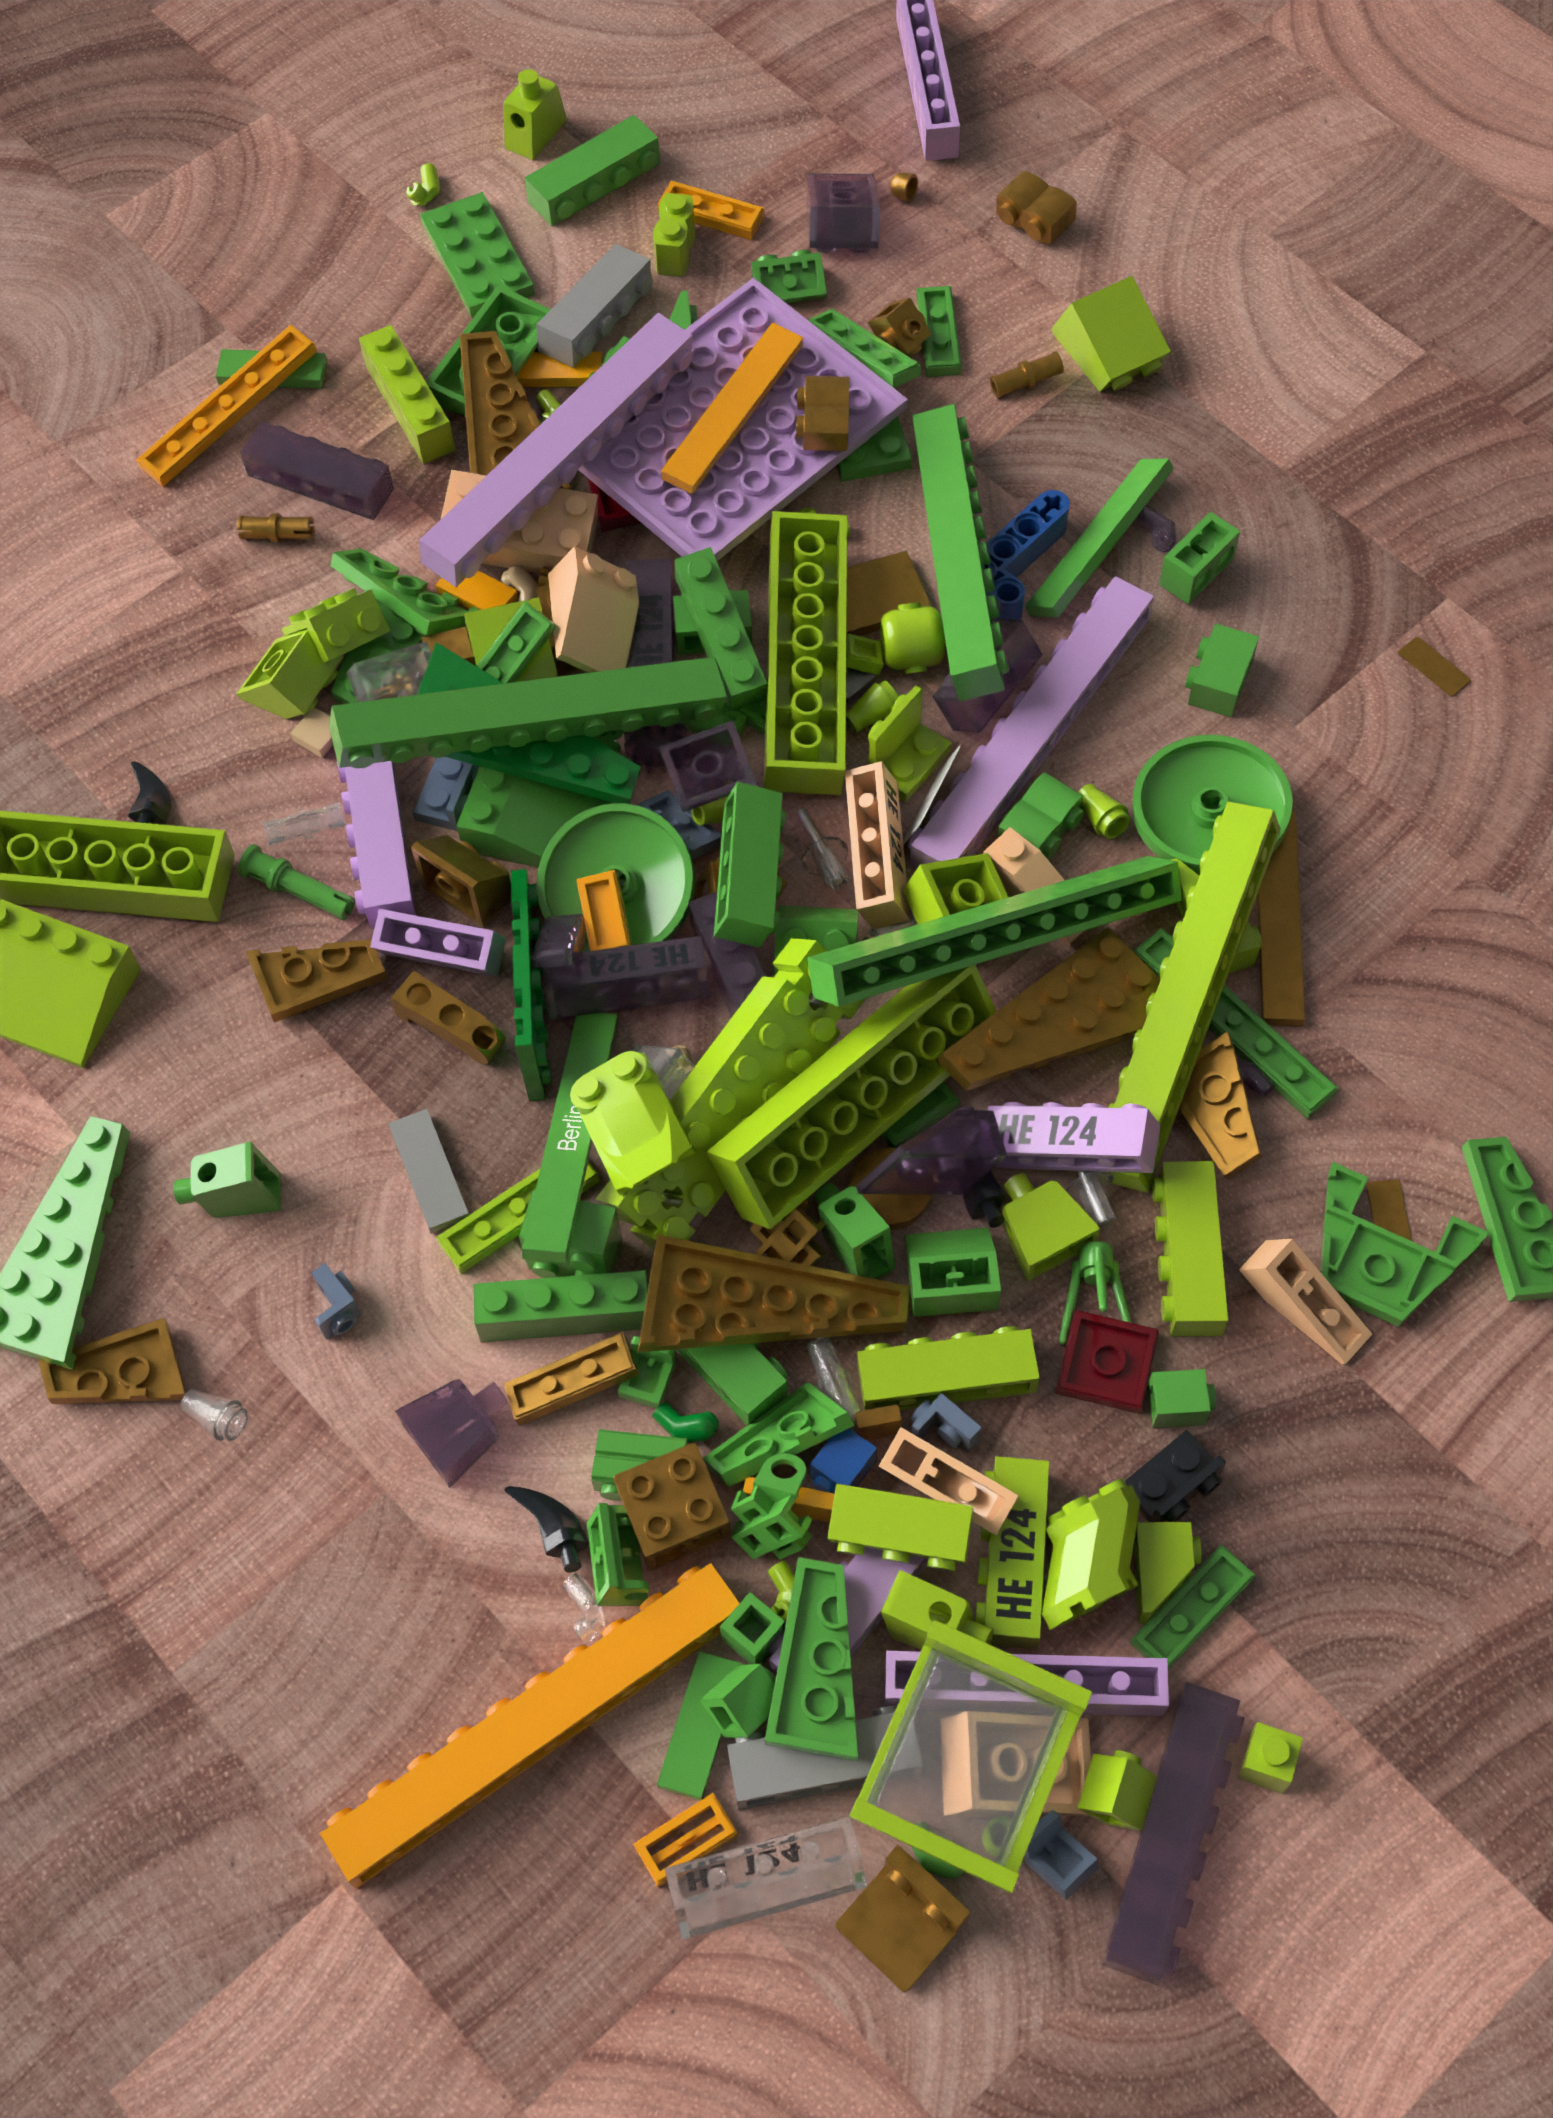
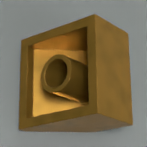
M444 835L416 841L411 846L423 889L478 925L484 927L511 897L510 874L507 869L497 861L492 860L489 862L479 856L477 850L465 841L459 843L452 837Z

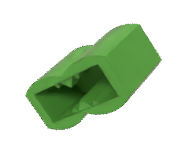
M1044 772L1034 781L1023 798L1005 816L999 825L998 838L1011 827L1038 848L1044 856L1051 858L1061 844L1062 839L1060 836L1067 829L1073 831L1082 820L1084 815L1082 810L1083 796Z

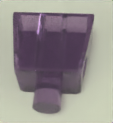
M456 1379L400 1407L395 1412L404 1429L450 1488L497 1441L499 1434L490 1416L509 1402L494 1381L473 1396L460 1379Z

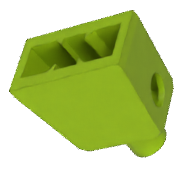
M526 69L518 74L519 84L509 94L503 104L505 149L534 160L566 122L567 117L558 85L538 76L536 71Z
M1020 1173L1010 1178L1004 1184V1188L1012 1202L1003 1207L1002 1214L1005 1221L1002 1225L1027 1282L1077 1256L1081 1245L1097 1241L1100 1230L1099 1226L1057 1181H1049L1035 1189L1026 1174Z
M899 1570L881 1610L890 1637L921 1650L933 1620H937L989 1645L994 1633V1629L974 1621L970 1603L967 1600Z

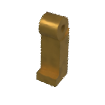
M416 971L411 973L391 997L396 1016L408 1023L411 1020L461 1049L470 1058L481 1064H488L506 1042L503 1032L488 1021L485 1016Z

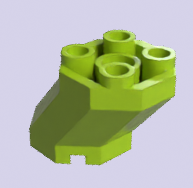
M1123 1478L1099 1489L1100 1493L1090 1498L1084 1495L1061 1507V1511L1046 1519L1049 1525L1046 1528V1532L1053 1544V1551L1042 1615L1050 1630L1092 1612L1111 1600V1597L1116 1599L1138 1586L1130 1570L1140 1500L1133 1486H1127Z

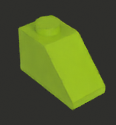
M1137 1522L1133 1556L1135 1580L1138 1583V1586H1136L1138 1624H1146L1190 1578L1195 1564L1201 1563L1200 1537H1192L1191 1522Z

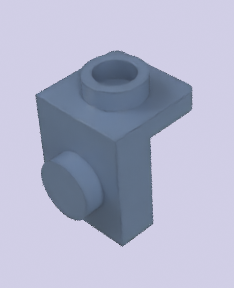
M326 1263L312 1271L311 1274L319 1290L332 1305L315 1318V1323L327 1340L334 1335L344 1334L351 1329L356 1319L361 1316V1313L351 1296L355 1289L341 1270L334 1275Z
M1051 1810L1043 1819H1039L1024 1856L1025 1863L1067 1900L1099 1868L1098 1859L1063 1829L1061 1816L1057 1812Z

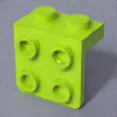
M355 588L331 596L312 608L304 609L289 616L291 624L281 628L284 636L306 628L323 663L331 661L391 631L372 590L357 594Z

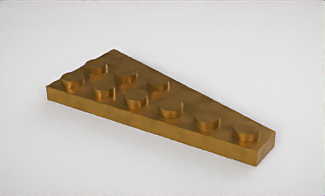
M496 331L460 334L470 473L486 476L541 425L527 400L522 385L513 371L512 364ZM563 483L559 487L562 489L571 490V486L569 483Z
M1107 927L945 1050L939 1057L938 1062L968 1091L1008 1078L1012 1073L1029 1067L1036 1069L1046 1066L1049 1061L1064 1056L1067 1059L1120 1042L1124 1037L1136 1034L1137 1030L1143 1029L1147 1018L1146 1006L1148 999L1152 993H1156L1161 979Z
M658 1235L654 1248L637 1353L903 1331L907 1322L910 1286Z

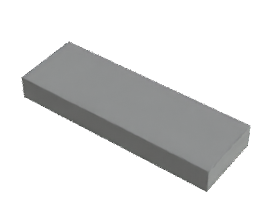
M424 1109L388 1123L430 1233L433 1234L454 1226L469 1216L428 1110Z

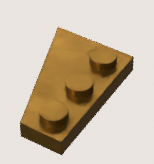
M372 939L324 943L321 948L298 950L297 946L282 947L281 952L261 953L260 949L246 951L274 1023L388 979L377 951L370 948Z
M1227 1031L1200 1049L1179 1109L1224 1177L1228 1180L1263 1156L1232 1038Z
M165 1318L73 1348L72 1353L76 1355L73 1370L40 1359L38 1360L47 1398L52 1404L189 1400L169 1324Z

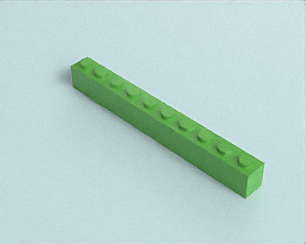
M955 404L918 413L912 415L950 674L957 696L961 702L1004 691L1003 674L1009 673V667L1005 651H999L998 646L1005 645L1000 623H994V619L1000 617L995 595L990 596L989 592L996 589L991 568L985 569V565L991 564L986 541L981 542L980 540L987 538L982 516L977 517L976 515L983 511L978 491H972L973 488L978 487V481L974 466H968V464L974 462L970 442H964V439L970 438L969 428L965 416L959 418Z
M715 657L333 705L329 729L339 768L352 766L353 768L360 769L366 768L373 763L387 761L404 763L416 757L432 756L434 758H441L453 752L470 750L471 752L478 753L497 746L521 747L529 742L542 740L558 742L567 737L578 735L595 737L604 732L615 730L632 732L641 727L652 725L669 727L678 722L689 720L705 722L719 716L727 695Z
M1153 856L1142 857L807 957L813 998L838 1007L1182 901L1178 862Z

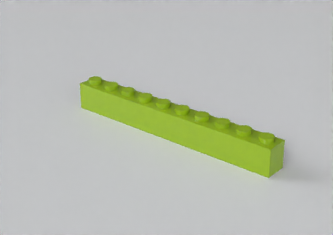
M1227 801L1222 816H1217L1214 822L1213 841L1210 849L1205 850L1202 854L1199 879L1196 886L1192 885L1189 889L1186 901L1187 911L1183 921H1179L1174 929V946L1170 956L1165 957L1160 967L1161 980L1156 993H1152L1148 999L1146 1006L1147 1018L1143 1029L1137 1030L1132 1045L1134 1053L1129 1066H1125L1121 1071L1119 1077L1120 1090L1116 1101L1108 1106V1108H1122L1125 1104L1144 1106L1150 1110L1160 1124L1153 1173L1095 1171L1103 1182L1146 1193L1149 1192L1152 1178L1155 1176L1281 831L1275 812L1272 809Z

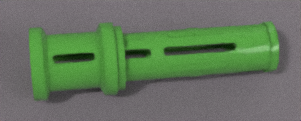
M250 845L240 858L237 870L238 875L244 878L251 876L265 883L267 889L273 892L283 890L331 913L343 921L353 911L355 905L354 897L339 892L320 881L293 869L290 861L284 858L275 859L263 853L260 846Z

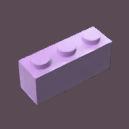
M379 909L370 948L386 956L498 978L506 938L493 930Z

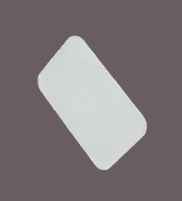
M960 746L937 774L903 840V845L924 819Z

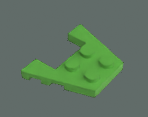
M1333 1162L1327 1176L1320 1272L1346 1303L1400 1327L1483 1244L1488 1231L1452 1215L1436 1251L1425 1248L1353 1215L1352 1212L1369 1177Z

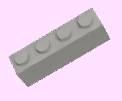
M615 244L536 324L538 352L574 368L583 357H587L591 353L593 347L603 336H607L611 332L613 326L622 316H626L632 306L650 291L653 283L651 259Z
M897 1706L881 1707L872 1711L873 1717L855 1720L858 1761L765 1745V1738L762 1732H753L749 1737H736V1743L727 1745L738 1810L863 1786ZM913 1720L886 1781L922 1774L923 1765Z

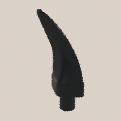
M136 761L131 762L140 790L135 803L128 813V817L138 823L166 825L171 810V800L166 787L147 767Z
M982 1130L976 1138L965 1164L962 1193L970 1217L973 1220L985 1217L989 1226L996 1228L1005 1221L1000 1207L1006 1195L993 1176L988 1161L979 1152L983 1135Z
M506 1487L505 1492L529 1510L537 1519L546 1555L561 1558L565 1572L573 1573L578 1571L582 1567L578 1553L589 1546L586 1531L583 1529L579 1519L566 1506L550 1496L527 1488Z

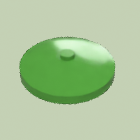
M1223 735L1192 736L1163 747L1143 766L1136 779L1133 791V819L1140 837L1159 858L1167 860L1177 858L1195 873L1200 874L1202 854L1205 850L1210 849L1213 841L1214 822L1217 816H1222L1227 801L1274 810L1281 828L1273 850L1274 852L1283 841L1289 828L1293 806L1292 791L1281 767L1267 753L1253 744Z
M624 803L596 806L581 812L567 821L546 846L537 874L539 906L547 924L555 935L574 951L590 958L592 956L576 879L615 870L619 877L633 947L631 950L619 952L623 953L618 962L629 961L628 952L634 951L635 959H639L651 954L652 948H659L665 945L674 937L685 922L695 895L696 876L693 859L685 841L676 829L655 812L644 807ZM608 955L598 957L596 960L605 959V962H612L615 957L608 958Z

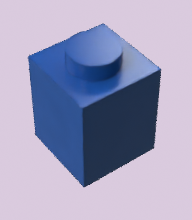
M849 1428L830 1437L810 1464V1478L814 1480L812 1485L816 1490L834 1494L836 1484L858 1487L877 1462V1447Z

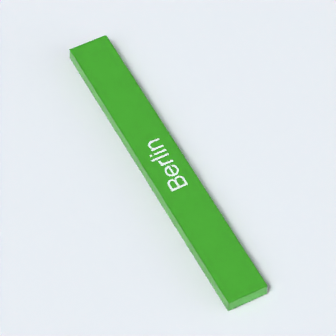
M577 1011L522 1245V1259L567 1263L593 1142L578 1109L571 1102L570 1092L576 1080L611 1059L618 1026L617 1014Z

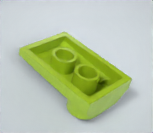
M627 1051L621 1053L581 1076L572 1086L570 1092L571 1102L578 1109L607 1173L620 1196L695 1153L651 1061L644 1052Z

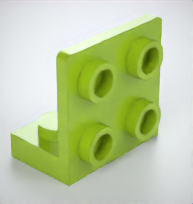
M917 685L907 695H900L895 701L891 713L884 721L878 720L868 734L869 755L867 761L869 764L883 762L898 783L899 799L905 803L952 751L951 741L921 723L923 689Z

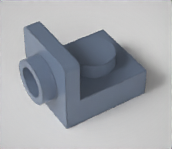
M942 1393L933 1403L929 1400L924 1401L911 1417V1420L914 1422L912 1434L921 1439L936 1425L939 1436L953 1448L960 1446L969 1453L980 1441L982 1427Z

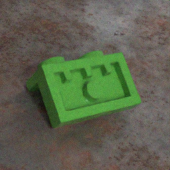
M799 250L792 253L790 257L778 258L777 255L773 254L764 255L757 258V261H753L751 264V278L754 277L785 303L822 299L827 296L821 252L812 253L810 250Z

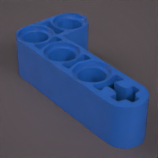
M1058 490L1043 492L987 542L991 564L985 565V569L991 568L996 589L989 592V594L996 597L1000 617L995 618L994 622H999L1001 626L1015 625L1021 620L1023 615L1025 587L1017 577L1066 532L1070 501L1063 492Z

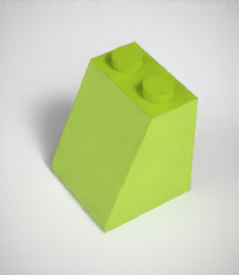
M1129 276L1072 302L1051 328L1054 336L1099 392L1110 387L1117 391L1133 381L1132 377L1140 373L1144 377L1152 375L1163 367L1161 362L1171 353L1133 276Z
M539 597L464 614L476 666L524 601L530 603L542 613ZM549 639L517 682L558 677Z

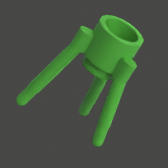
M1100 1241L1081 1245L1079 1247V1260L1071 1262L1072 1278L1059 1337L1061 1345L1067 1344L1082 1277H1084V1281L1087 1284L1097 1285L1099 1309L1102 1312L1108 1310L1106 1283L1111 1280L1122 1321L1131 1323L1128 1305L1119 1277V1263L1113 1261L1112 1246Z

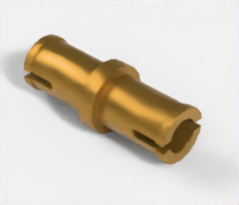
M1057 351L1031 362L1024 360L1019 362L1016 368L991 376L989 378L991 389L996 398L1024 387L1029 390L1034 388L1039 381L1057 374H1063L1064 366Z
M271 513L269 517L240 515L237 520V530H243V532L238 533L241 540L270 539L273 543H281L283 539H306L312 541L315 535V526H309V524L314 523V519L311 516L282 517L280 513Z

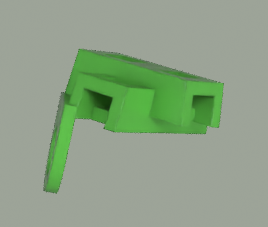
M781 1453L769 1457L764 1462L753 1483L751 1496H748L743 1490L736 1493L731 1510L740 1520L737 1521L731 1537L752 1559L771 1551L779 1559H783L803 1550L812 1537L807 1531L812 1519L808 1515L799 1519L790 1510L799 1496L798 1493L806 1477L804 1461L793 1454ZM780 1464H789L797 1470V1473L791 1478L783 1479L776 1477L772 1473V1469ZM750 1534L756 1538L753 1543L747 1537Z

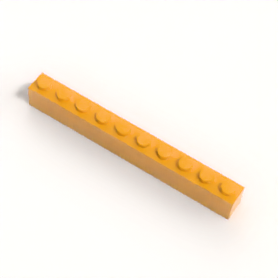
M712 1563L702 1569L699 1566H695L686 1571L677 1580L678 1586L665 1595L662 1592H657L647 1598L639 1607L641 1611L626 1621L624 1618H620L612 1622L602 1631L603 1637L589 1647L583 1644L573 1649L564 1657L563 1661L565 1664L550 1674L548 1671H543L534 1676L526 1683V1691L513 1700L507 1697L492 1705L486 1712L487 1718L474 1727L468 1724L457 1729L447 1738L448 1745L432 1755L431 1752H426L415 1758L407 1766L409 1772L394 1782L388 1779L376 1785L368 1792L367 1797L369 1799L354 1810L351 1807H347L334 1814L327 1821L328 1828L319 1834L347 1881L356 1889L719 1636L721 1634L720 1626L740 1603Z

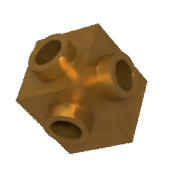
M910 297L891 302L867 322L875 336L908 357L918 353L923 348L921 343L931 335L924 315L916 308Z

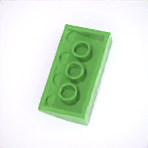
M498 284L462 334L496 331L512 364L513 371L517 376L538 347L536 324L551 309ZM459 336L426 383L442 409L466 416Z

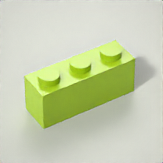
M836 1484L827 1539L830 1542L838 1543L837 1551L841 1553L864 1556L865 1548L883 1551L882 1559L909 1564L910 1556L928 1558L927 1567L955 1571L956 1563L966 1565L974 1508L969 1505Z

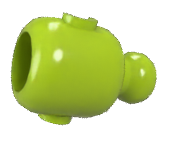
M920 602L898 605V609L888 611L881 618L880 637L884 661L889 668L905 670V674L928 671L927 667H933L942 662L947 647L942 616L936 608L921 606Z

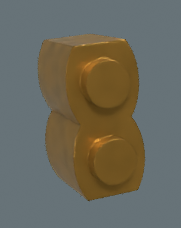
M1022 171L997 195L996 213L1005 224L1024 229L1031 239L1051 244L1076 220L1077 201L1064 190L1049 186L1039 176L1028 171Z
M805 375V387H798L797 410H804V416L797 415L796 438H804L803 450L847 451L849 377Z

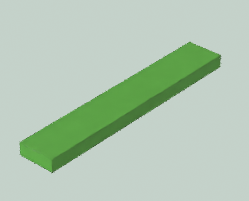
M1169 458L1140 459L1026 604L1025 608L1030 616L1059 618L1171 474L1174 468Z
M1160 928L1133 951L1159 978L1162 961L1165 957L1170 956L1174 946L1173 937L1163 928ZM1224 984L1209 1029L1217 1037L1228 1031L1232 1038L1235 1053L1308 1120L1337 1094L1339 1088Z

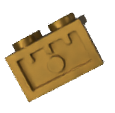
M695 1443L683 1446L614 1476V1483L639 1541L642 1556L649 1571L731 1537L730 1522Z
M897 1844L885 1858L882 1870L836 1921L835 1928L901 1992L906 1993L967 1923L971 1912Z

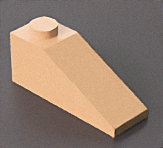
M1011 827L983 851V854L989 853L1008 897L1065 881L1043 853ZM1087 930L1059 939L1071 947Z
M1293 1239L1266 1240L1239 1269L1269 1305L1341 1364H1347L1371 1337V1331Z
M902 1427L899 1429L879 1465L880 1468L935 1500L973 1506V1522L996 1536L1019 1497L1014 1492Z

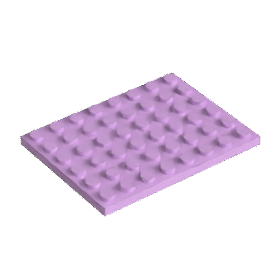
M753 277L685 329L693 335L691 351L693 358L687 369L683 372L679 371L674 375L662 393H656L647 402L644 410L639 415H633L624 424L622 431L617 437L610 438L605 442L597 456L591 461L587 460L578 470L681 557L711 547L718 561L772 518V511L782 510L906 410L908 399ZM773 322L804 337L802 348L696 491L691 494L662 480V468ZM805 375L849 377L847 451L803 450L804 438H796L797 415L804 416V410H797L798 387H805Z

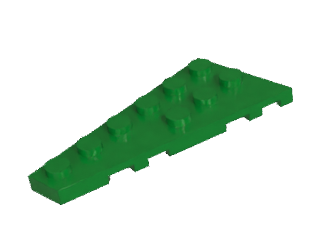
M436 642L417 695L504 683ZM585 735L567 737L558 742L542 740L529 742L521 747L505 745L491 747L486 751L478 753L468 750L453 752L445 756L601 800L631 804L641 768L593 737Z
M527 869L511 870V902L514 920H512V932L515 944L512 945L513 987L517 1007L514 1008V1020L517 1035H515V1048L529 1101L545 1100L544 1085L552 1084L550 1061L549 1059L547 1060L546 1048L549 1047L547 1023L544 1020V1012L547 1011L545 989L544 987L542 988L541 976H544L542 952L535 953V942L542 941L540 919L533 918L532 912L533 907H539L537 883H529Z

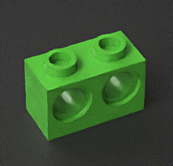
M1209 512L1164 557L1159 585L1189 605L1234 560L1240 531L1214 513Z

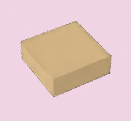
M314 707L291 731L292 741L323 758L333 747L329 729L330 716Z

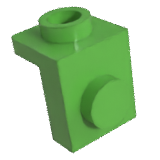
M633 1336L630 1345L639 1375L621 1382L617 1391L618 1396L657 1409L663 1402L677 1363L675 1350L637 1353L640 1337Z

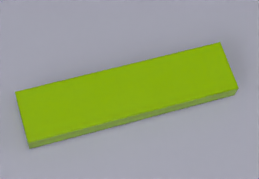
M589 1162L582 1193L600 1182L599 1175ZM540 1169L436 1237L438 1244L460 1274L520 1235L532 1191L536 1190Z

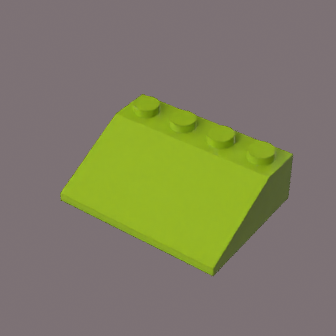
M0 899V1037L84 1068L141 968L128 945Z

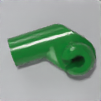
M667 1401L657 1407L652 1415V1418L668 1434L676 1438H685L688 1443L706 1441L719 1428L718 1418L712 1412L705 1411L682 1416Z

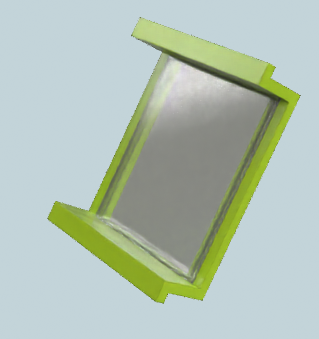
M933 1620L923 1648L849 1817L1006 1892L1012 1893L1019 1877V1868L1080 1716L1088 1705L1092 1691L937 1620Z

